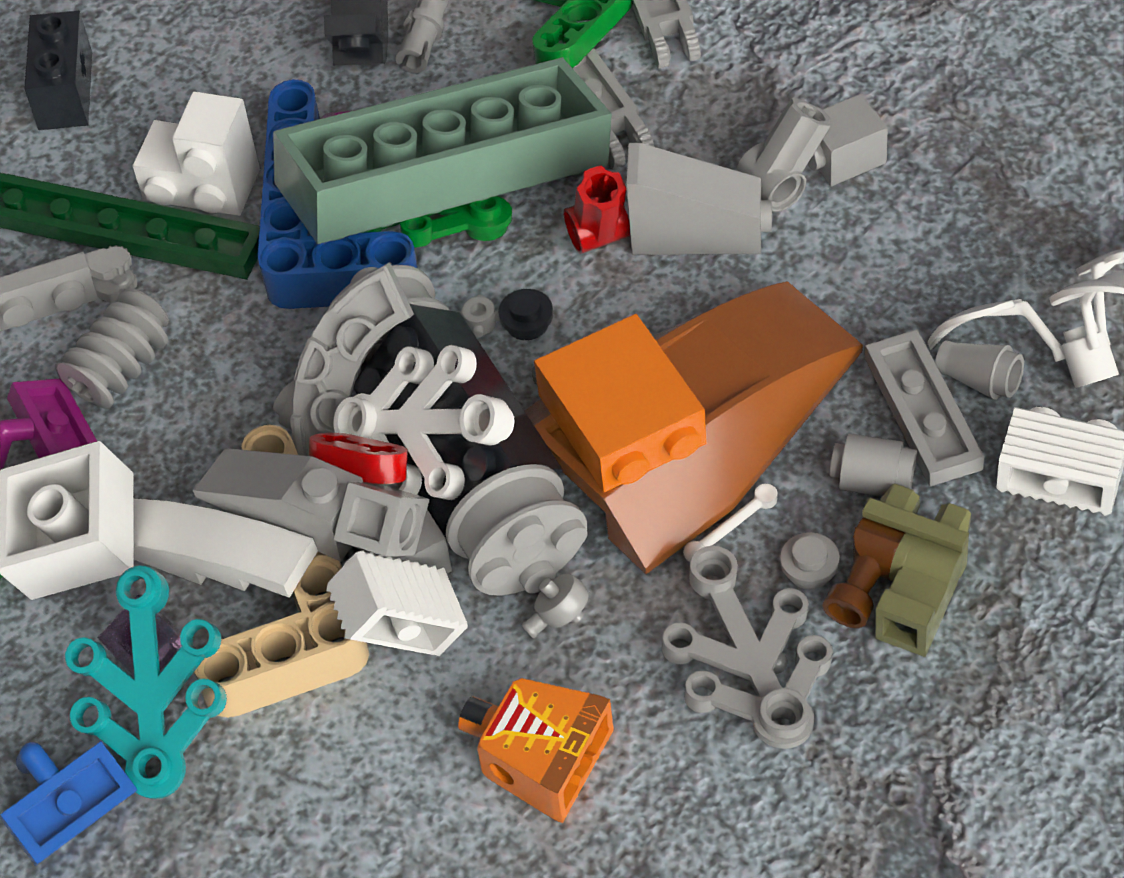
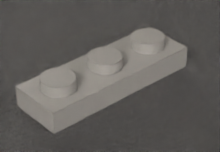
M918 329L865 345V360L910 449L917 450L916 461L929 487L982 471L984 455Z

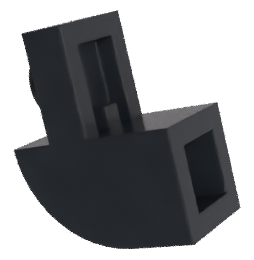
M331 0V15L324 16V33L327 40L332 44L333 66L386 63L388 49V0Z

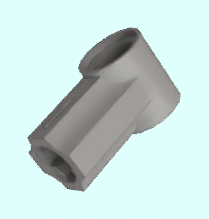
M791 98L766 141L750 148L740 159L737 166V171L761 178V200H772V211L780 212L791 207L803 194L806 187V178L802 172L831 126L829 124L831 118L821 108L808 103L804 99Z

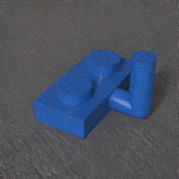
M102 741L62 770L57 768L40 744L29 742L20 749L16 758V766L22 773L31 774L40 786L0 814V819L33 864L37 866L134 794L138 789Z

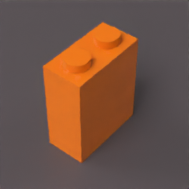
M637 313L534 360L539 397L603 493L621 484L634 483L647 472L674 459H684L693 454L699 447L707 444L704 407Z

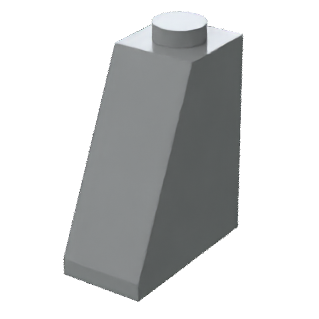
M629 143L626 185L632 255L761 254V232H772V200H761L760 177L646 144Z

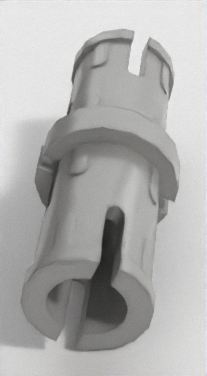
M417 0L413 11L410 10L407 13L403 23L405 30L404 38L395 57L397 64L403 63L401 66L403 70L411 73H420L426 69L435 40H439L443 33V15L449 0Z

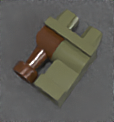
M894 483L880 501L869 497L862 511L863 518L855 527L853 536L854 563L846 583H837L831 587L822 607L825 613L837 623L850 628H862L866 625L874 608L873 600L868 594L878 578L882 577L893 581L890 589H885L876 607L875 639L926 657L958 580L967 566L971 512L968 509L948 503L941 505L934 520L917 515L920 508V496L914 490ZM894 621L917 629V633L903 632L898 629Z

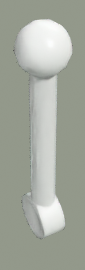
M771 484L759 485L755 489L753 500L700 541H691L686 544L683 551L686 560L690 562L694 553L699 549L713 546L758 509L774 507L777 503V489Z

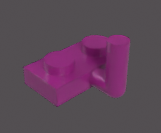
M60 378L12 382L7 400L17 419L0 420V470L4 469L12 441L29 440L38 458L97 442L71 392Z

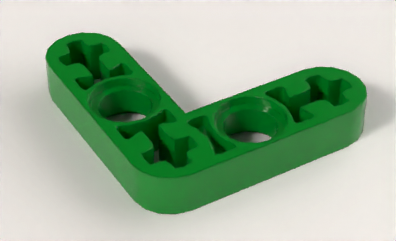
M535 0L561 7L532 38L535 64L563 57L574 68L630 10L633 5L632 0Z

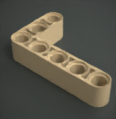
M264 425L251 430L242 443V450L298 455L287 430L276 425ZM317 552L292 593L299 613L221 639L218 651L211 657L204 658L195 670L197 680L209 679L224 688L227 695L226 706L217 716L229 718L257 710L348 678L360 672L367 664L369 658L367 642L351 639L331 642L337 638L345 637L346 632L345 629H341L342 620L337 619L338 611L333 610L335 601H330L331 592L326 591L328 582L342 568L340 561ZM327 592L324 595L315 596L318 593ZM290 657L289 659H287V660H285V661L275 662L276 660H278V659H280V658ZM233 676V678H231L228 681L218 682L219 680L225 677ZM206 688L202 691L205 704L207 707H210L215 695L212 688Z

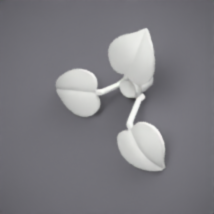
M1124 248L1101 255L1076 269L1077 275L1080 276L1091 272L1092 280L1073 284L1049 298L1053 306L1079 298L1084 326L1064 332L1066 344L1061 345L1028 302L1017 299L976 306L950 317L937 327L928 340L930 351L945 335L965 322L983 316L1022 315L1028 319L1052 350L1055 362L1066 359L1075 388L1119 375L1106 331L1104 292L1124 294V270L1104 274L1114 265L1124 263ZM1092 299H1093V302H1094L1095 321H1094V316H1093V311H1092V306H1091V301H1092Z

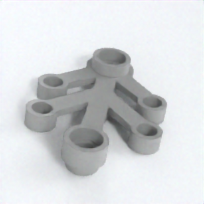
M703 547L696 551L691 558L689 582L693 590L701 597L711 600L733 647L698 634L689 624L674 623L669 625L663 632L662 653L668 661L675 664H686L696 659L750 680L756 695L721 684L720 679L712 672L696 671L686 680L685 703L690 709L699 713H707L717 707L752 721L757 736L772 747L788 749L799 746L809 738L813 730L814 714L806 700L816 678L824 675L830 669L833 655L832 646L828 640L821 636L811 635L803 638L797 645L796 667L786 686L782 688L773 670L792 630L801 627L806 621L809 606L807 597L801 591L793 588L779 591L774 596L771 618L759 641L733 590L738 568L735 556L723 547ZM714 575L719 577L720 580H709L704 577ZM784 605H793L797 607L799 611L796 613H787L783 611L780 607ZM675 639H683L690 645L678 648L670 642ZM817 652L823 656V659L812 661L806 658L804 654ZM698 687H706L713 693L703 697L695 694L693 690ZM785 718L791 721L792 725H780L773 720Z

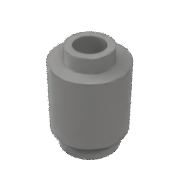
M848 433L846 444L835 443L830 477L840 478L839 490L883 497L894 483L911 489L917 450L903 448L904 442Z

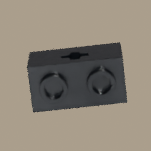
M80 10L30 15L24 89L38 130L88 126L92 50Z

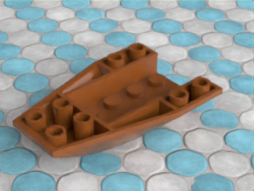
M788 281L773 284L739 296L653 336L705 409L707 444L699 447L693 454L684 459H674L647 472L634 483L621 484L603 493L543 401L540 399L524 410L562 467V472L606 513L608 539L645 574H648L737 506L863 351V344Z

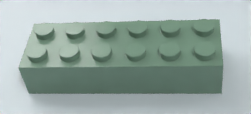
M562 57L273 131L275 185L317 244L340 240L350 235L387 227L394 223L427 214L439 213L442 210L486 200L490 197L515 190L534 187L538 184L570 175H578L596 166H607L612 113Z

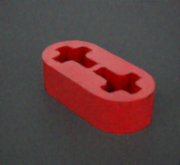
M320 433L310 436L309 456L362 478L363 482L394 484L406 480L408 449L403 446L345 433Z

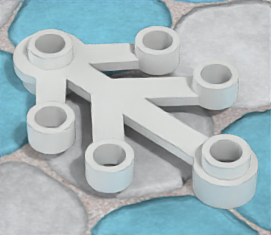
M449 345L440 352L437 364L434 367L433 357L428 351L414 347H405L397 355L394 367L371 395L357 394L354 397L344 399L339 404L334 415L335 433L352 434L383 442H388L385 434H398L417 467L407 464L406 480L403 481L402 485L401 482L383 485L417 495L421 488L423 475L425 478V488L430 496L453 500L463 490L465 482L464 473L459 466L443 462L426 434H462L471 442L490 446L496 445L507 439L512 433L514 415L503 400L482 394L470 397L462 409H431L452 382L466 383L473 377L477 364L476 357L469 349ZM458 359V365L455 369V363ZM409 382L420 384L399 410H388ZM445 475H446V482H445V485L443 486V480H444V477H445Z

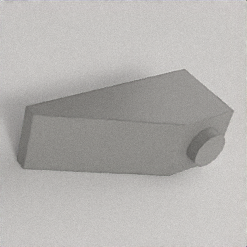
M225 448L193 492L196 498L232 514L262 521L313 538L318 552L341 562L352 547L351 545L333 540L348 482L363 483V480L357 475L312 456Z

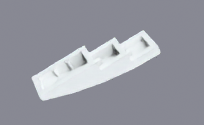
M133 498L134 560L202 585L206 577L245 591L251 583L290 598L318 552L313 538L262 521L211 508L171 501Z

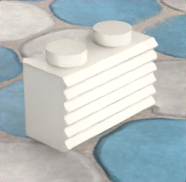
M1014 407L1002 452L1000 453L996 488L1000 492L1009 491L1012 495L1020 493L1024 498L1028 496L1033 497L1035 500L1042 498L1047 503L1054 501L1058 505L1066 504L1070 508L1077 506L1080 510L1089 509L1092 513L1100 511L1104 516L1109 515L1113 509L1124 467V430H1119L1112 423L1101 419L1083 422L1060 417L1057 412L1046 407H1035L1030 410Z
M363 550L349 558L327 584L326 591L331 592L330 601H335L333 610L338 611L337 619L342 620L341 629L346 630L344 637L346 639L440 656L468 628L467 621L444 568L437 570L436 566L428 568L427 564L421 565L418 562H410L409 560L401 562L400 558L392 560L391 556L383 558V555L377 556L373 552H364Z

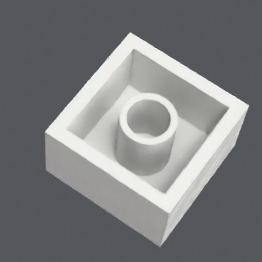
M101 441L0 470V574L29 599H37L120 576L127 569L134 567L133 472Z

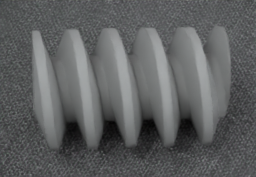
M132 288L124 289L118 296L117 302L110 304L103 313L104 317L96 319L90 327V332L82 334L76 342V347L70 348L64 354L63 362L55 364L59 378L69 389L85 401L92 402L103 409H110L114 404L113 396L109 390L117 394H123L127 390L128 384L123 375L131 379L139 377L142 370L137 360L144 364H150L155 358V353L151 346L157 349H164L169 342L167 334L162 329V327H167L169 324L168 315L162 306L150 296Z

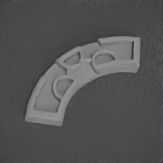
M390 262L370 272L335 300L306 342L294 377L293 415L291 416L292 438L298 455L309 456L310 436L320 433H335V412L344 399L352 397L357 374L371 348L387 331L414 315Z

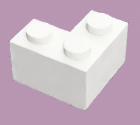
M193 92L179 124L158 120L153 121L133 164L143 201H150L159 205H175L200 209L208 213L219 212L241 215L260 171L243 99Z

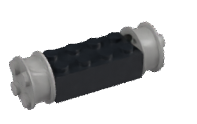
M393 265L392 268L414 315L391 328L375 343L359 369L353 389L356 394L364 393L371 395L394 367L397 355L405 347H414L428 351L433 357L434 367L437 364L440 352L446 346L454 345L469 349L474 353L477 364L473 377L466 383L452 382L431 409H462L465 402L477 394L498 398L508 405L514 415L512 433L507 439L491 446L471 442L462 434H426L444 463L457 465L462 469L465 482L460 495L453 500L430 496L426 491L425 478L422 475V484L418 495L430 499L427 510L443 533L451 549L457 555L469 560L468 574L476 589L485 594L495 596L510 595L524 590L528 593L540 592L539 585L546 578L555 579L556 573L573 558L588 535L586 517L578 506L563 500L564 486L559 477L563 471L562 467L460 312L450 311L443 302L435 299L434 286L423 271L412 266ZM368 267L356 273L351 283L335 297L332 303L349 287L378 268ZM458 359L455 363V369L458 365ZM409 382L388 410H399L420 384ZM385 434L389 443L405 447L398 434ZM407 450V464L417 467ZM445 475L444 480H443V486L445 485V482H446V475Z

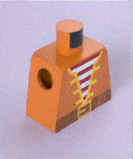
M524 678L512 682L499 706L471 696L466 701L458 722L459 730L480 738L477 751L481 771L489 780L560 823L564 822L614 730L609 698Z

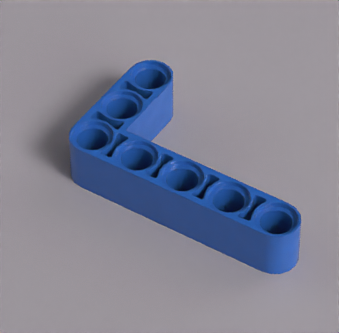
M295 79L283 81L276 85L269 95L258 261L267 297L273 305L285 309L329 307L335 297L351 283L354 275L364 268H380L389 262L392 266L407 265L418 268L413 241L401 232L358 233L340 240L317 244L275 185L273 131L320 119L314 88L303 80Z

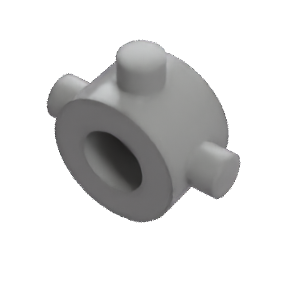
M483 295L470 298L463 304L462 311H457L460 312L477 338L490 333L495 328L496 321H500L498 310H495L492 301Z

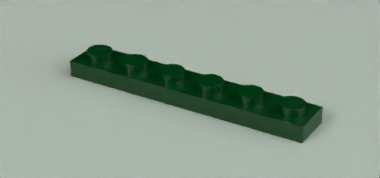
M0 172V228L98 249H108L109 246L115 247V245L117 247L123 246V249L127 248V251L132 256L248 280L258 259L259 225Z

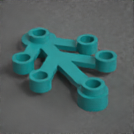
M134 566L127 569L120 576L116 585V597L120 605L129 611L135 679L107 657L106 651L100 643L89 638L82 637L72 641L66 649L65 661L72 671L84 676L93 677L138 714L140 739L111 718V710L105 702L93 697H83L74 703L70 710V721L77 731L97 736L126 760L125 773L138 789L136 791L137 794L150 799H161L174 793L183 782L186 773L184 751L209 718L219 715L226 706L227 695L220 684L209 679L196 680L186 691L185 700L188 708L168 732H165V709L204 658L211 657L218 651L221 645V633L215 625L205 620L195 619L188 622L180 634L182 646L160 674L155 614L163 609L168 601L169 585L164 576L159 572L146 566ZM139 579H144L146 583L144 594L140 598L133 599L130 594L132 584ZM200 629H207L209 633L207 644L203 648L195 649L193 646L195 633ZM91 647L94 652L93 660L88 666L81 667L78 661L79 654L84 648ZM206 688H212L215 695L212 705L206 709H201L198 704L200 693ZM96 706L99 714L95 724L86 727L83 715L89 707ZM157 756L162 764L161 771L156 777L149 778L145 771L146 764L151 758Z

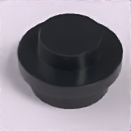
M519 289L504 297L499 305V320L502 327L512 337L519 340L536 339L546 332L553 319L552 302L546 294L539 290Z

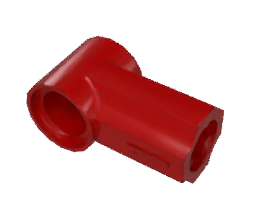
M602 165L584 171L583 181L576 188L575 205L565 208L563 211L569 237L579 254L630 237L631 235L630 221L624 206L627 190L619 172L608 171Z

